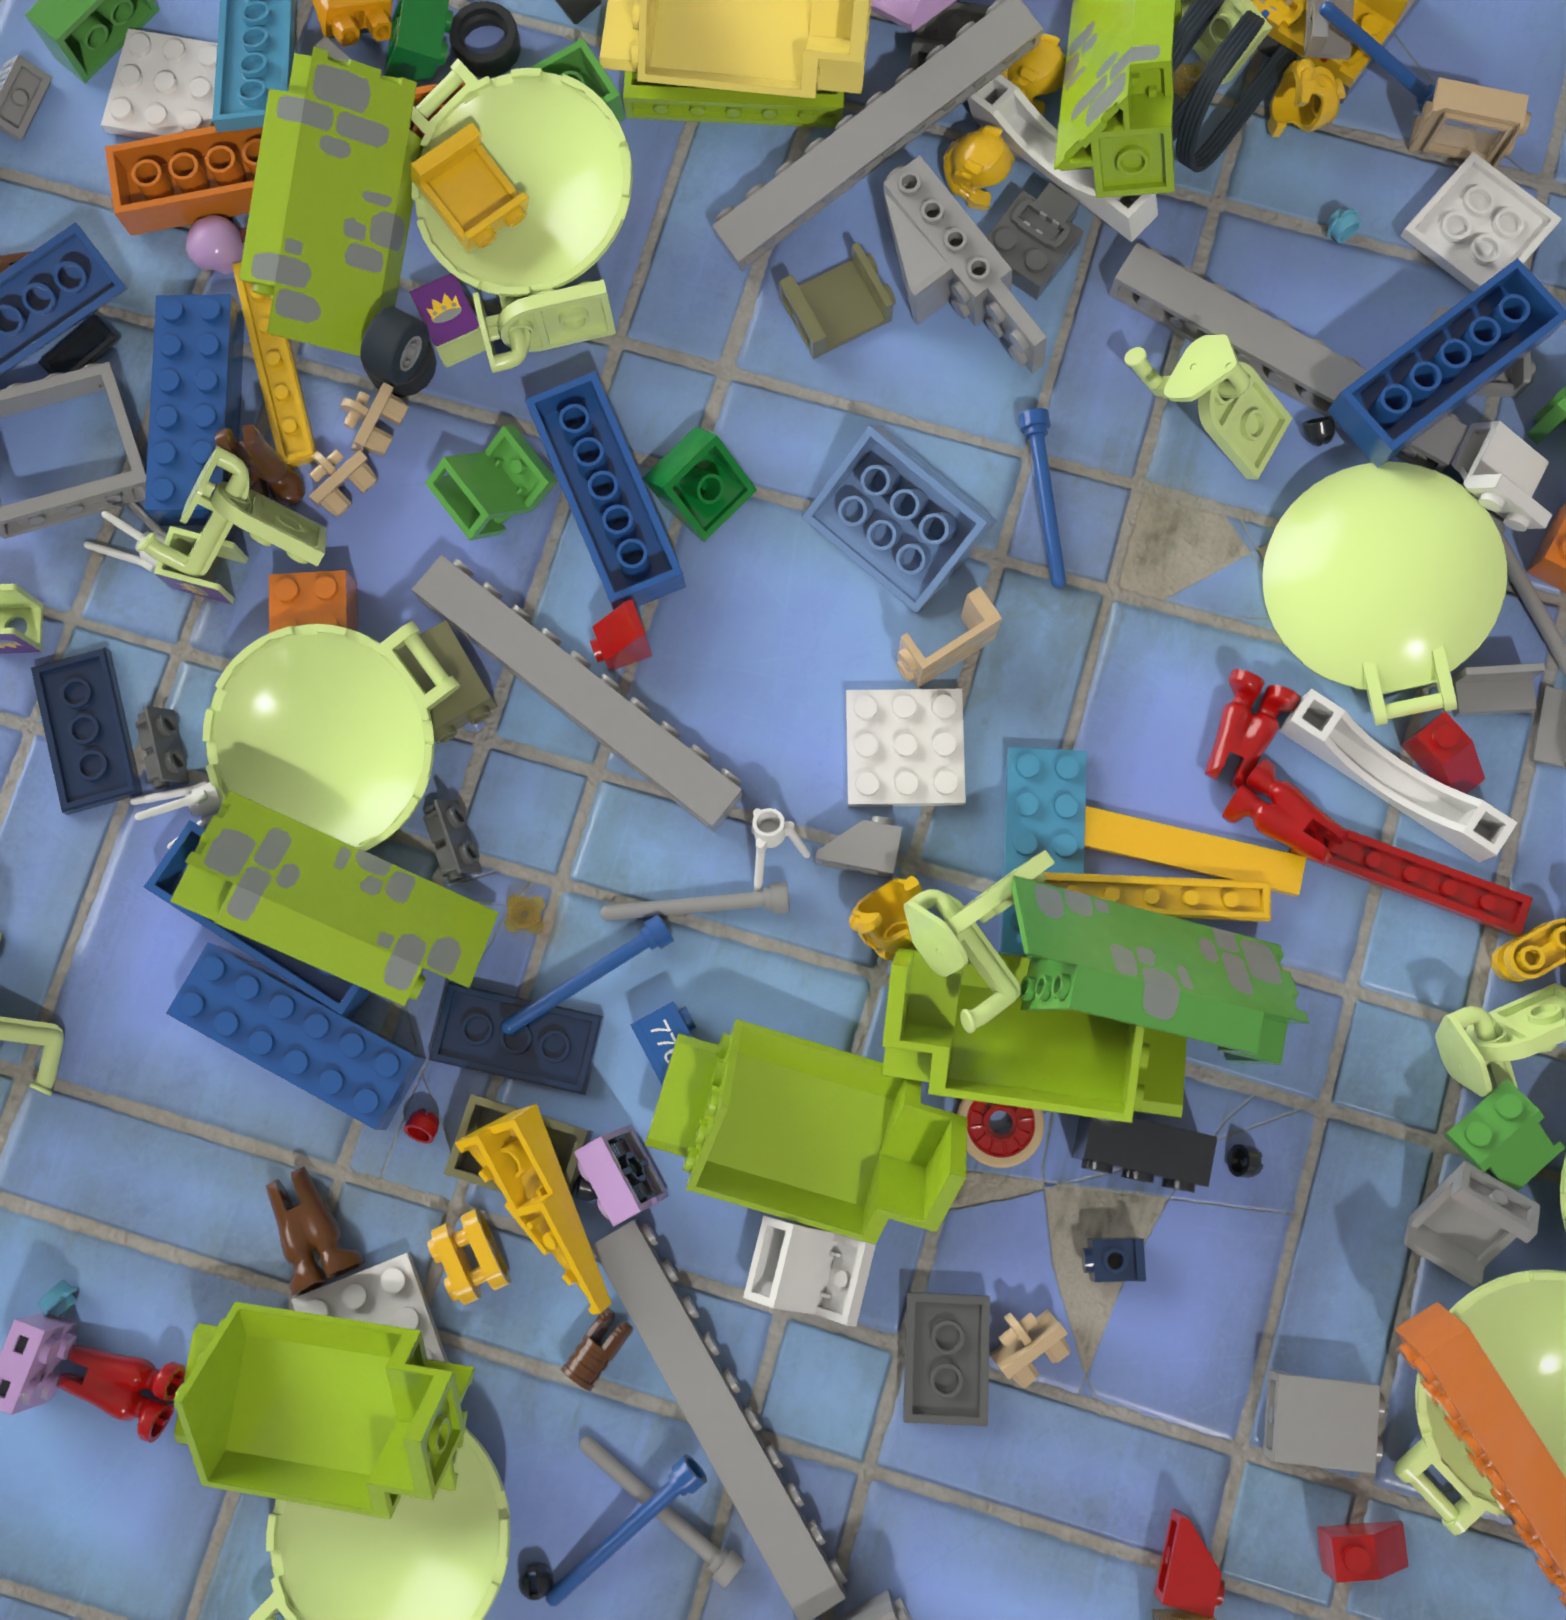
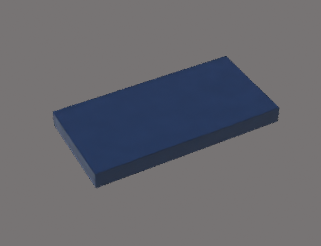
M104 647L32 667L33 681L62 813L70 815L142 795L111 651Z
M448 982L428 1060L586 1095L604 1017L555 1006L514 1033L505 1034L501 1030L502 1021L533 1002V1000L474 987L467 988L461 984Z

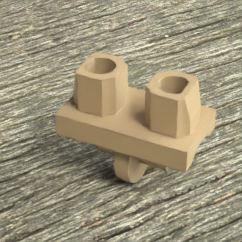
M383 382L370 409L365 407L370 396L362 391H359L355 401L344 398L340 404V408L348 414L343 423L344 426L354 429L358 420L363 421L353 440L351 450L357 452L359 449L363 452L365 449L370 453L384 457L394 436L375 427L379 418L382 417L399 426L409 406L392 394L394 387Z
M337 449L327 458L318 451L312 455L318 466L308 475L316 483L326 474L330 477L309 495L310 500L317 508L322 505L325 510L337 518L352 505L339 490L342 485L350 480L364 494L378 481L371 468L366 464L368 458L360 449L338 470L334 467L344 457Z
M1048 1309L1036 1318L1030 1312L1019 1322L1010 1312L1004 1319L1011 1328L998 1337L1002 1344L989 1355L1008 1380L1012 1378L1022 1388H1026L1039 1375V1372L1031 1362L1041 1354L1045 1353L1052 1363L1060 1362L1070 1354V1349L1065 1339L1068 1333Z

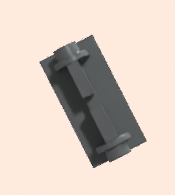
M144 706V712L138 714L139 721L135 725L138 730L142 750L148 751L153 749L152 754L144 757L148 783L153 784L155 790L169 787V782L189 783L187 762L183 753L178 731L179 726L174 710Z
M434 800L435 805L424 809L426 816L423 817L432 844H438L445 840L446 846L435 851L442 876L447 877L449 883L463 879V874L482 873L479 863V851L471 840L466 825L467 816L459 805L458 800Z

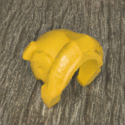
M1043 34L1038 46L1001 73L1002 76L1023 92L1042 116L1045 104L1043 101L1036 100L1035 96L1051 94L1063 86L1066 64L1065 55L1058 45L1061 39L1050 34Z
M1309 59L1293 61L1284 72L1283 78L1269 104L1270 118L1267 121V126L1271 136L1279 137L1287 123H1292L1307 133L1331 123L1337 117L1340 99L1346 97L1341 79H1335L1334 75L1327 68L1322 66L1315 67L1314 63Z
M991 125L980 127L978 130L970 132L954 142L952 141L943 156V169L947 185L955 196H959L968 202L967 207L989 210L991 194L988 191H982L980 188L993 186L1004 180L1015 161V157L1001 136L1003 132L1001 128Z
M912 875L906 880L896 877L868 893L856 903L857 905L852 910V914L849 917L850 927L858 931L862 941L885 960H892L899 948H915L911 939L904 904L923 891L919 881Z

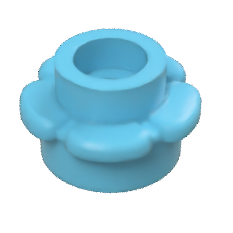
M1353 208L1337 210L1327 221L1329 227L1326 236L1328 238L1333 237L1337 243H1343L1351 238L1362 225V221L1358 217L1359 212Z
M65 1280L56 1284L37 1302L45 1311L42 1315L48 1316L53 1313L57 1318L61 1317L78 1301L73 1296L77 1292V1287H71Z

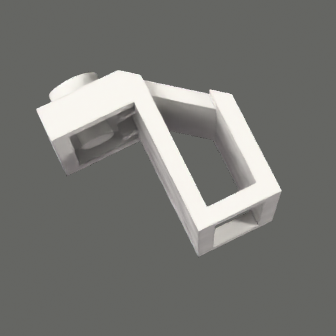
M1501 421L1471 423L1451 463L1454 469L1462 476L1465 488L1479 499L1478 503L1482 507L1497 513L1504 519L1503 523L1513 530L1523 532L1527 529L1546 528L1552 514L1536 502L1532 496L1549 461Z
M763 1215L743 1298L774 1309L814 1314L847 1326L856 1327L876 1245L826 1230L807 1227L801 1223Z

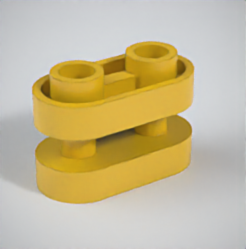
M1556 919L1536 925L1499 946L1494 951L1491 959L1494 973L1505 982L1516 983L1538 978L1565 963L1566 919Z
M478 1208L461 1215L463 1229L455 1232L453 1227L447 1222L431 1230L432 1239L427 1242L434 1261L437 1264L442 1262L448 1276L444 1279L448 1295L453 1302L459 1300L464 1306L481 1298L479 1285L486 1281L494 1291L511 1283L506 1263L484 1215ZM469 1243L480 1265L473 1270L463 1249V1246Z

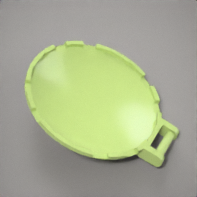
M457 59L450 66L452 71L416 107L413 105L411 120L425 134L420 144L423 147L420 157L473 122L482 134L481 145L517 192L519 194L525 192L528 195L527 216L515 227L509 228L507 225L496 233V239L485 248L479 249L477 246L467 253L412 182V199L415 201L418 218L416 222L422 238L435 258L451 274L462 282L481 291L501 296L519 297L540 294L545 290L560 288L584 274L604 255L615 240L624 222L631 199L633 174L631 154L622 127L602 98L582 82L563 74L560 76L543 72L541 68L511 69L509 74L492 79L486 76L478 80ZM464 82L465 85L428 122L427 118Z
M1386 462L1379 468L1373 463L1353 466L1329 475L1311 486L1291 504L1281 517L1268 543L1263 566L1265 606L1273 628L1285 647H1288L1305 667L1329 681L1354 687L1357 690L1367 691L1375 726L1388 724V719L1437 709H1443L1446 712L1457 710V700L1450 672L1467 660L1489 635L1502 609L1507 585L1505 548L1500 533L1486 508L1478 503V499L1471 492L1450 477L1423 466L1402 462ZM1437 684L1438 693L1388 704L1384 703L1383 694Z
M414 621L403 625L381 643L355 630L328 624H304L273 631L243 649L225 668L215 685L217 689L210 709H206L202 738V741H206L209 764L206 765V771L211 786H215L221 800V805L228 792L233 791L358 849L367 851L378 846L397 832L419 805L426 791L434 761V729L430 710L455 692L461 685L454 676L449 677L418 635L421 631ZM406 645L436 685L428 693L423 690L396 653L403 646Z
M1528 1270L1496 1278L1476 1288L1457 1302L1449 1312L1469 1327L1566 1478V1272L1557 1270ZM1418 1372L1415 1402L1422 1439L1396 1462L1393 1472L1403 1483H1410L1442 1517V1524L1453 1535L1463 1533L1486 1511L1497 1516L1500 1514L1511 1517L1509 1512L1505 1513L1490 1493L1489 1490L1493 1487L1486 1476L1482 1477L1468 1459L1466 1454L1470 1452L1463 1441H1458L1443 1418L1447 1415L1441 1406H1436L1423 1389L1420 1382L1424 1381V1379ZM1431 1464L1463 1496L1454 1505L1423 1473Z
M465 1427L463 1446L457 1447L452 1457L454 1472L458 1473L456 1491L438 1489L434 1500L402 1495L391 1520L276 1499L273 1513L268 1515L266 1531V1552L270 1551L274 1575V1578L271 1579V1585L274 1592L252 1614L249 1620H278L275 1616L279 1612L286 1620H483L494 1603L506 1572L511 1529L508 1500L504 1485L495 1464L480 1441Z

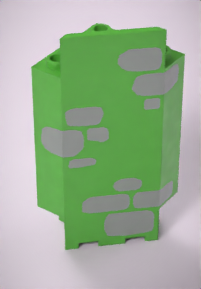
M1013 875L1011 885L1024 954H1027L1028 959H1030L1027 975L1020 984L1019 997L1022 1000L1020 1010L1026 1012L1075 1010L1218 1045L1219 1051L1227 1052V1061L1240 1064L1281 1065L1288 1024H1310L1306 1012L1297 1009L1294 1000H1296L1299 993L1291 972L1283 970L1280 961L1284 954L1279 944Z

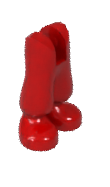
M1233 669L1228 682L1234 698L1222 710L1216 739L1204 774L1216 780L1231 752L1241 757L1230 782L1231 787L1238 789L1241 785H1246L1248 776L1274 739L1279 728L1277 716L1281 713L1294 711L1301 701V696L1289 688L1269 685L1265 688L1257 713L1252 714V705L1261 693L1265 682L1254 673Z
M1266 758L1250 773L1246 780V785H1241L1222 814V818L1229 823H1237L1245 817L1252 818L1256 830L1261 834L1290 847L1323 866L1331 859L1332 853L1326 846L1312 837L1315 832L1340 845L1349 835L1347 830L1319 809L1294 784L1277 780L1276 766ZM1256 794L1266 795L1270 798L1272 804L1261 800Z
M77 1344L72 1345L67 1359L88 1368L85 1377L73 1373H61L56 1386L94 1405L118 1420L129 1421L135 1418L139 1419L137 1423L139 1438L149 1443L156 1441L173 1415L175 1406L165 1401L175 1399L178 1388L184 1382L185 1366L176 1362H170L158 1370L147 1359L109 1353ZM141 1390L152 1391V1394L161 1400L146 1397Z

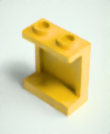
M473 122L411 163L410 176L411 181L467 253L477 246L479 249H483L491 244L497 237L496 233L508 225L509 228H513L522 222L527 216L526 212L529 203L528 195L525 192L521 194L517 192L481 145L482 134Z

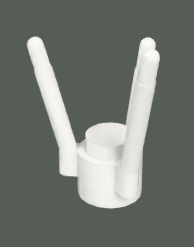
M136 503L128 504L127 506L156 534L155 538L164 544L167 533ZM103 511L101 514L103 518L138 540L136 551H138L137 547L140 542L150 534L149 531L141 533L108 511ZM89 541L84 542L86 549L140 565L150 572L155 570L158 560L144 551H138L140 556H136Z
M207 781L193 786L134 797L130 800L132 805L185 796L184 798L135 814V819L143 820L188 806L194 817L199 815L204 817L197 822L198 825L204 828L210 823L214 815L217 816L222 806L215 786H211V783H207ZM176 839L167 845L168 849L171 848Z
M757 808L753 811L754 818L751 833L754 834L756 840L754 892L762 891L766 849L780 845L785 836L790 838L804 858L810 857L809 850L795 831L794 823L792 821L784 822L781 812L772 808L762 810Z

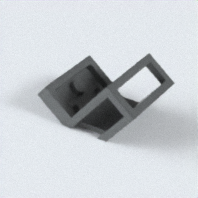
M955 1L919 27L912 43L909 68L916 70L919 52L918 67L926 62V56L934 48L941 44L946 47L954 41L957 32L968 22L974 21L976 24L984 18L990 6Z

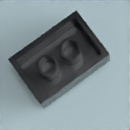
M1080 1116L1072 1158L1082 1160L1081 1168L1112 1174L1113 1167L1122 1169L1121 1177L1153 1183L1154 1177L1162 1178V1187L1195 1193L1196 1186L1209 1187L1218 1137L1134 1117L1132 1123Z

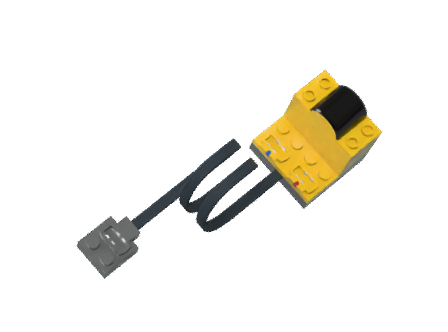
M1195 0L1174 28L1173 74L1206 30L1225 0ZM1251 0L1264 18L1256 15L1251 10L1245 12L1217 48L1199 80L1173 113V142L1176 140V156L1178 161L1193 172L1204 171L1212 165L1293 61L1309 59L1314 63L1315 67L1322 66L1327 68L1334 75L1335 79L1340 78L1346 92V97L1340 99L1342 104L1374 60L1352 41L1349 60L1303 57L1307 0ZM1354 0L1353 21L1385 47L1420 0ZM1266 19L1272 26V29L1256 49L1270 57L1212 135L1195 153L1201 125L1217 89L1260 31ZM1050 182L1037 199L1022 190L987 235V239L1012 268V284L1035 300H1038L1080 245L1083 230L1072 223L1077 216L1080 202L1062 188L1059 189Z

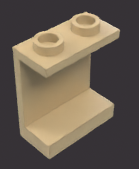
M981 587L967 594L960 618L969 631L927 658L923 656L908 633L901 636L897 654L899 661L896 662V667L906 682L912 680L919 689L995 640L1002 617Z

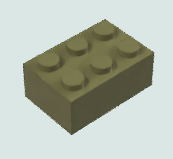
M470 1094L455 1142L502 1116L521 1108L481 1095ZM541 1115L570 1194L573 1196L580 1174L577 1165L578 1159L574 1151L590 1143L593 1131ZM454 1142L444 1174L502 1192L493 1180L484 1182L478 1174L483 1169L469 1151L461 1153Z

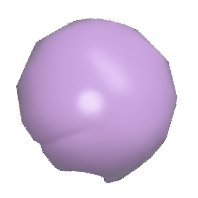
M210 215L196 220L192 224L186 235V253L194 264L206 272L208 270H215L227 275L233 272V263L242 261L245 236L227 218Z

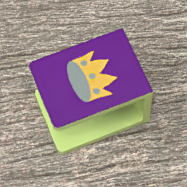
M450 273L409 292L423 322L427 325L429 335L445 367H450L486 351L479 323L457 277Z
M170 526L164 544L188 556L190 549L192 550L200 534ZM224 540L216 555L245 564L248 560L245 553L235 543ZM160 561L157 562L154 574L171 589L233 604L235 598L221 585L183 575L182 572Z
M0 584V654L42 652L44 603L17 584ZM15 618L25 619L27 623L25 634L15 628H7L9 622Z

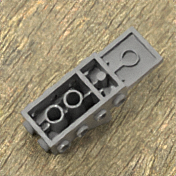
M920 155L905 167L898 166L892 170L887 176L886 181L883 182L886 213L889 218L913 321L918 325L951 300L957 314L962 319L968 317L974 326L986 319V324L996 338L1002 336L1009 344L1008 350L1013 360L1020 367L1025 365L1031 373H1034L1044 365L1047 337L1011 293L1012 268Z

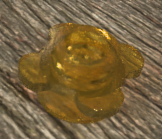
M1201 60L1189 64L1182 62L1173 74L1175 76L1174 92L1180 97L1185 98L1199 80L1207 64ZM1188 76H1192V77L1194 78V80L1189 79V78H1187V77H1188Z
M514 894L507 899L508 919L504 923L507 931L517 933L519 930H523L536 935L543 930L544 924L541 921V914L546 903L542 897L536 895L530 899ZM523 911H528L529 915L527 918L522 917Z

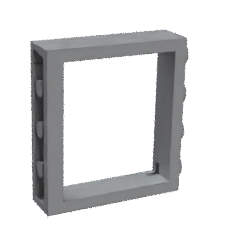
M110 362L102 364L91 363L79 370L64 374L52 373L41 380L26 384L14 383L6 389L0 390V418L106 390L132 471L5 506L2 505L0 498V535L3 539L145 500L147 468L119 381Z

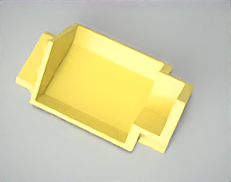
M608 0L599 63L603 69L638 72L637 81L813 99L816 98L818 90L862 94L873 1Z

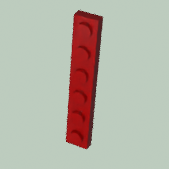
M1348 829L1345 830L1349 832V835L1341 845L1328 840L1318 832H1315L1312 836L1332 853L1331 859L1324 865L1326 867L1512 936L1522 934L1533 897ZM1289 847L1288 853L1305 857Z

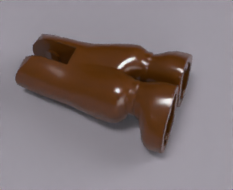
M253 424L243 425L244 441L238 442L230 428H225L215 434L217 446L236 455L245 463L249 472V489L268 498L269 483L270 492L274 500L285 507L297 505L303 499L305 485L301 476L287 467L283 457L269 446Z
M301 1167L291 1172L293 1185L301 1203L295 1206L292 1205L289 1195L280 1180L276 1179L266 1185L278 1226L284 1258L295 1267L289 1285L293 1297L313 1291L324 1285L328 1281L327 1278L346 1274L366 1262L362 1252L340 1246L341 1228L325 1204L306 1167ZM315 1248L320 1254L323 1269L314 1259L313 1251Z

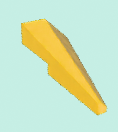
M537 1103L512 1111L456 1141L455 1144L461 1153L469 1151L483 1169L478 1174L484 1182L493 1180L502 1191L507 1200L504 1205L543 1255L552 1253L564 1268L565 1273L562 1275V1278L568 1286L576 1283L585 1294L590 1303L588 1311L595 1315L607 1309L612 1304Z

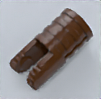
M609 1307L598 1315L582 1338V1342L577 1345L575 1352L570 1355L567 1363H564L561 1371L567 1377L588 1391L593 1389L594 1383L599 1380L601 1373L606 1370L608 1363L614 1359L634 1329L627 1322L620 1323L614 1332L610 1334L606 1342L602 1344L600 1342L616 1317L614 1311Z

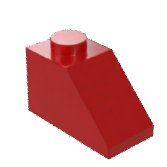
M633 599L624 602L592 626L596 639L590 641L597 663L605 660L609 672L652 656Z
M1446 711L1429 721L1401 745L1429 777L1462 793L1468 794L1485 779L1472 739Z
M1172 1508L1154 1594L1163 1605L1213 1618L1215 1606L1220 1607L1224 1599L1225 1582L1221 1579L1222 1573L1189 1518L1180 1510Z
M1402 1521L1317 1527L1322 1571L1336 1583L1380 1580L1409 1567Z

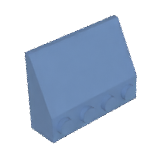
M874 425L868 426L802 516L805 521L916 614L921 611L972 554L997 522L995 518L883 426Z

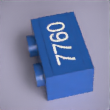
M674 1002L630 1024L661 1085H663L678 1033L693 1037L690 1031L697 1028L686 1006L678 1009Z

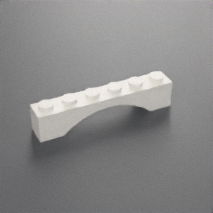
M1001 74L967 99L974 122L981 127L991 125L1001 128L1003 130L1001 136L1013 152L1132 242L1158 216L1156 194L1096 198L1093 169L1054 170L1058 130L1042 116L1016 85Z
M1313 689L1309 690L1301 698L1299 705L1294 711H1291L1278 730L1479 863L1496 856L1517 825L1516 821L1484 800L1446 786L1406 764L1371 738L1351 718L1346 710Z

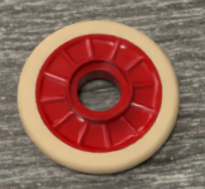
M962 1099L958 1107L957 1114L967 1117V1152L984 1165L995 1168L1016 1166L1030 1158L1042 1141L1045 1129L1043 1110ZM996 1111H1004L1011 1118L1012 1126L1006 1134L998 1135L989 1126V1119Z

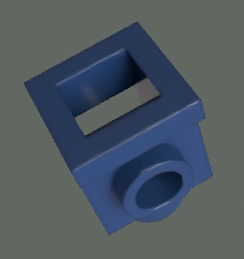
M1087 1238L1088 1248H1082V1268L1084 1273H1089L1091 1281L1146 1282L1143 1238ZM1117 1252L1121 1257V1264L1117 1268H1111L1107 1261L1109 1255Z

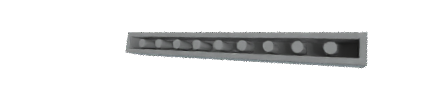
M1022 0L995 1L986 11L987 15L976 24L974 21H970L957 32L954 41L946 47L941 44L934 48L926 56L924 64L916 70L909 68L896 79L894 87L886 93L879 91L866 102L864 110L856 116L850 114L844 117L835 126L836 131L826 139L820 137L814 140L805 149L806 154L796 162L790 160L784 163L775 172L776 177L765 186L763 183L754 186L746 194V200L735 209L733 206L724 209L716 217V223L712 225L716 238L741 272L1038 46L1041 41L1043 28Z
M1138 242L1115 276L1109 292V296L1191 342L1206 335H1227L1231 340L1238 361L1249 364L1266 384L1323 416H1331L1327 410L1339 393L1368 372L1355 359L1337 354L1328 349L1325 343L1319 339L1309 338L1294 330L1290 323L1274 319L1262 312L1256 304L1240 300L1228 293L1222 285L1204 280L1197 276L1191 268L1185 265H1177L1163 257L1157 249L1145 247ZM1450 413L1395 456L1409 464L1423 466L1441 473L1450 464L1469 426L1463 424L1457 416Z
M441 555L411 589L421 603L444 621L447 620L449 625L715 833L743 798L742 789L738 787L742 782L733 773L725 768L720 772L708 763L711 758L702 749L694 744L690 748L678 740L681 734L665 721H662L659 725L648 716L651 711L642 702L634 697L628 701L620 695L618 691L621 688L616 682L605 674H602L600 678L588 670L591 664L583 656L574 650L570 655L559 647L560 639L545 627L541 631L533 627L529 623L532 618L519 606L514 604L510 609L501 602L502 594L486 581L480 585L473 580L471 576L474 573L460 560L455 559L453 562H450Z
M638 1218L595 1242L591 1247L798 1620H812L846 1599L843 1584L848 1582L847 1576L837 1558L835 1557L829 1561L822 1545L827 1542L817 1522L814 1519L808 1522L800 1507L805 1505V1502L793 1481L786 1484L778 1469L784 1465L772 1443L765 1446L757 1431L762 1429V1425L753 1408L748 1406L744 1409L736 1395L742 1390L730 1368L723 1371L718 1363L716 1356L721 1354L710 1332L702 1334L695 1319L700 1317V1314L689 1295L682 1298L674 1283L679 1280L678 1274L668 1258L661 1261L654 1246L659 1244V1241L648 1222L641 1225Z

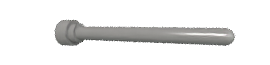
M1491 511L1489 514L1500 533L1505 548L1507 575L1566 677V644L1503 534L1506 532L1503 523L1504 519L1494 511Z
M787 881L771 882V887H764V891L606 905L601 909L600 915L606 921L654 917L657 914L659 916L758 907H765L766 911L773 910L774 914L790 913Z
M586 1436L581 1439L579 1443L580 1450L642 1505L655 1494L653 1490L594 1438ZM670 1505L665 1507L656 1516L709 1563L707 1568L713 1573L711 1578L723 1589L728 1586L745 1563V1560L733 1549L730 1552L724 1547L721 1550L718 1549Z

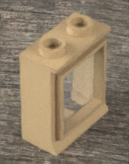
M1439 77L1436 81L1433 102L1426 101L1422 115H1416L1414 118L1408 152L1421 149L1423 152L1466 160L1474 152L1496 168L1504 156L1511 154L1517 137L1519 135L1523 136L1528 129L1531 119V113L1526 112L1529 95Z

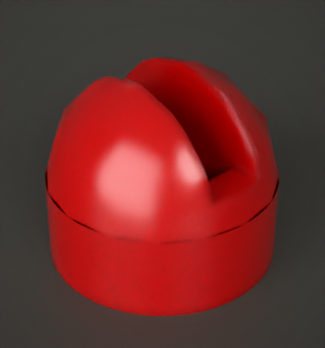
M421 1108L409 1116L403 1130L413 1140L429 1144L433 1142L438 1132L439 1118L435 1112L429 1111L426 1114V1110Z

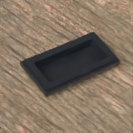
M94 314L38 363L48 374H64L79 370L85 365L97 362L117 345L120 340Z

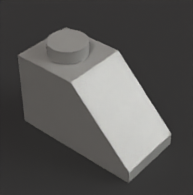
M873 816L871 821L862 820L816 851L815 864L892 879L902 827L894 826L895 821L886 817Z

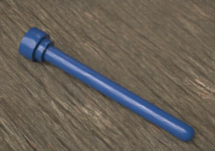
M1325 1L1321 4L1319 9L1321 16L1416 96L1420 112H1422L1426 101L1433 102L1436 85H1427L1333 2Z
M1035 408L1020 413L1018 418L1020 431L1025 433L1026 439L1030 440L1051 584L1055 588H1062L1066 584V575L1045 436L1048 435L1047 429L1051 425L1048 410Z
M657 914L644 922L645 927L639 930L640 935L504 1019L501 1023V1030L505 1034L514 1033L650 947L653 950L659 947L662 949L672 943L674 939L662 919Z
M684 1455L672 1466V1473L668 1476L669 1481L549 1590L545 1597L547 1604L550 1606L559 1605L680 1494L685 1496L688 1492L694 1494L707 1482V1477L701 1466L689 1455Z

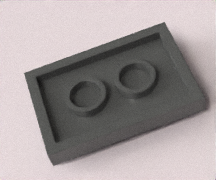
M907 1292L903 1400L904 1423L988 1426L989 1295Z

